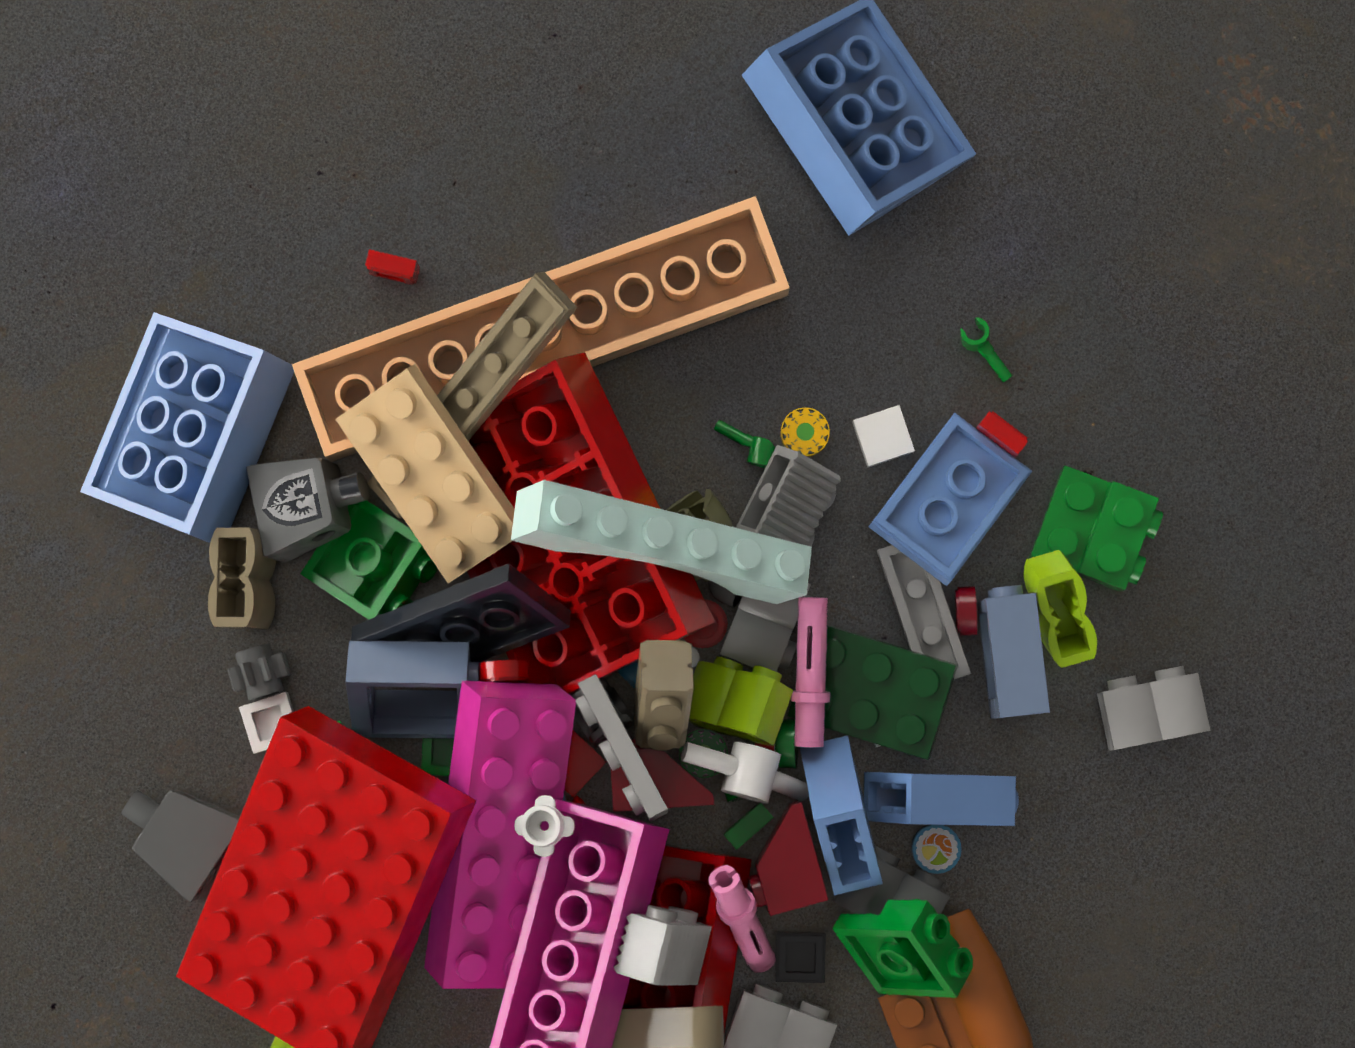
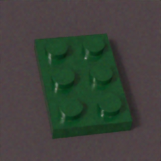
M827 624L825 691L830 692V702L825 703L824 728L929 760L958 664ZM791 702L788 716L795 718V702Z

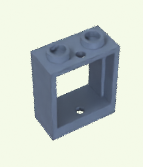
M1022 585L992 588V590L987 591L988 598L976 602L990 719L1050 713L1036 593L1023 594Z
M349 641L345 683L352 730L363 737L454 738L462 681H479V662H471L469 642ZM375 687L457 688V691L375 690Z

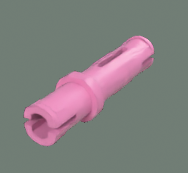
M824 597L798 598L796 690L793 691L791 701L795 702L794 746L824 747L825 703L830 702V692L825 691L828 598Z
M729 865L720 866L709 876V884L717 898L716 910L721 921L730 926L734 939L750 969L756 973L765 972L774 965L776 956L756 915V900L752 892L744 888L739 874L736 873L733 867Z

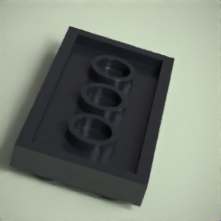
M506 564L352 626L351 641L469 642L471 662H481L570 628L571 610L512 565Z

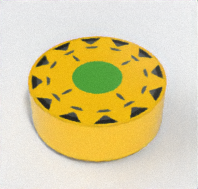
M806 407L790 412L784 419L780 431L784 447L798 451L807 457L821 452L826 446L830 434L826 418L819 411Z

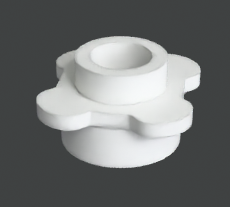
M542 795L535 800L534 807L527 810L524 815L516 818L514 827L518 835L523 836L526 841L534 845L535 854L547 857L553 854L555 845L563 837H569L574 833L575 823L571 817L564 816L556 808V801L553 797ZM543 821H547L549 824V828L546 831H543L540 827Z

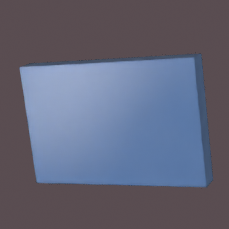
M954 413L868 527L947 586L1032 473V470Z

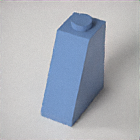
M848 735L824 741V747H800L813 819L834 895L883 884Z
M864 772V803L869 821L919 825L1015 826V813L1019 805L1016 776Z

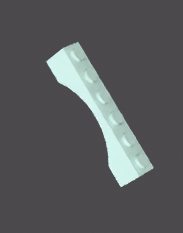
M542 480L517 491L511 541L557 552L612 556L673 568L710 580L733 594L773 604L783 603L807 595L811 546L547 480Z

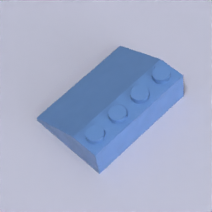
M859 0L767 48L742 74V77L848 236L884 216L976 155V152L874 0Z
M154 312L80 492L210 543L216 528H230L233 524L249 484L246 467L256 465L293 376L292 364L265 350Z

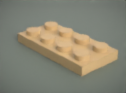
M416 364L405 369L335 419L447 583H450L512 542L514 507Z

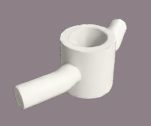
M686 742L684 745L681 761L725 774L721 787L722 792L767 804L772 790L798 801H803L809 796L806 782L777 771L781 754L747 743L734 742L731 754L729 755L690 742Z

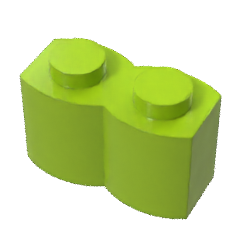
M1060 550L1026 559L1024 565L1025 586L1028 593H1036L1041 640L1059 667L1064 668L1094 659L1097 652V636L1094 626L1085 614L1087 594L1080 575Z
M716 656L714 663L698 661L693 674L694 689L689 722L697 727L709 729L716 733L774 746L793 693L791 688L780 682L782 675L757 665L754 666L752 672L742 671L743 665Z

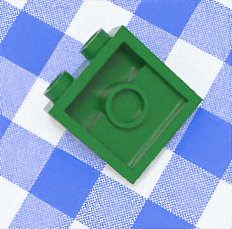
M1064 465L1029 558L1060 550L1080 577L1119 592L1124 591L1128 582L1136 585L1142 575L1146 557L1139 555L1145 537L1154 539L1163 517V512L1156 509L1159 498L1118 482H1108Z
M367 500L349 505L351 530L317 547L300 574L370 620L380 614H385L412 603L413 601L410 597L418 584L430 581L438 568L409 527Z
M888 899L880 915L872 913L840 914L832 928L878 994L957 998L973 969V957L970 950L966 947H960L959 943L950 934L948 918L944 914H937L935 908L930 905L928 900Z

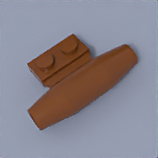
M970 908L947 917L950 923V934L959 943L960 947L968 948L973 957V969L957 998L888 994L878 997L897 1048H1034L1030 1031L1002 961Z

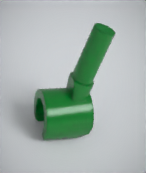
M976 317L975 323L984 333V336L979 340H971L961 328V342L967 350L978 351L987 360L1001 381L1005 382L1013 375L989 342L990 331L987 322L982 318Z
M720 419L714 427V430L741 446L750 448L746 463L766 468L776 448L770 440L745 434Z

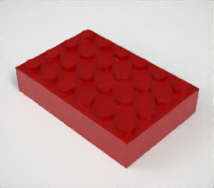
M585 352L555 359L518 380L468 441L514 509L517 491L542 480L661 509ZM512 541L467 571L470 579L494 568L510 564L571 610L570 628L506 652L509 660L528 661L529 680L525 683L556 684L569 695L580 690L578 683L595 674L599 679H602L639 660L640 643L645 642V640H681L715 623L691 573L647 562L612 556L557 552Z
M310 706L281 716L176 977L294 1048H372L477 800Z

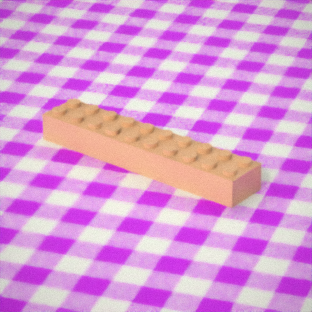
M756 196L545 272L578 308L521 378L555 359L583 352L586 353L592 367L788 296L790 287ZM531 278L292 364L324 456L333 462L357 453V450L335 419L408 367L416 364L435 394L438 395Z

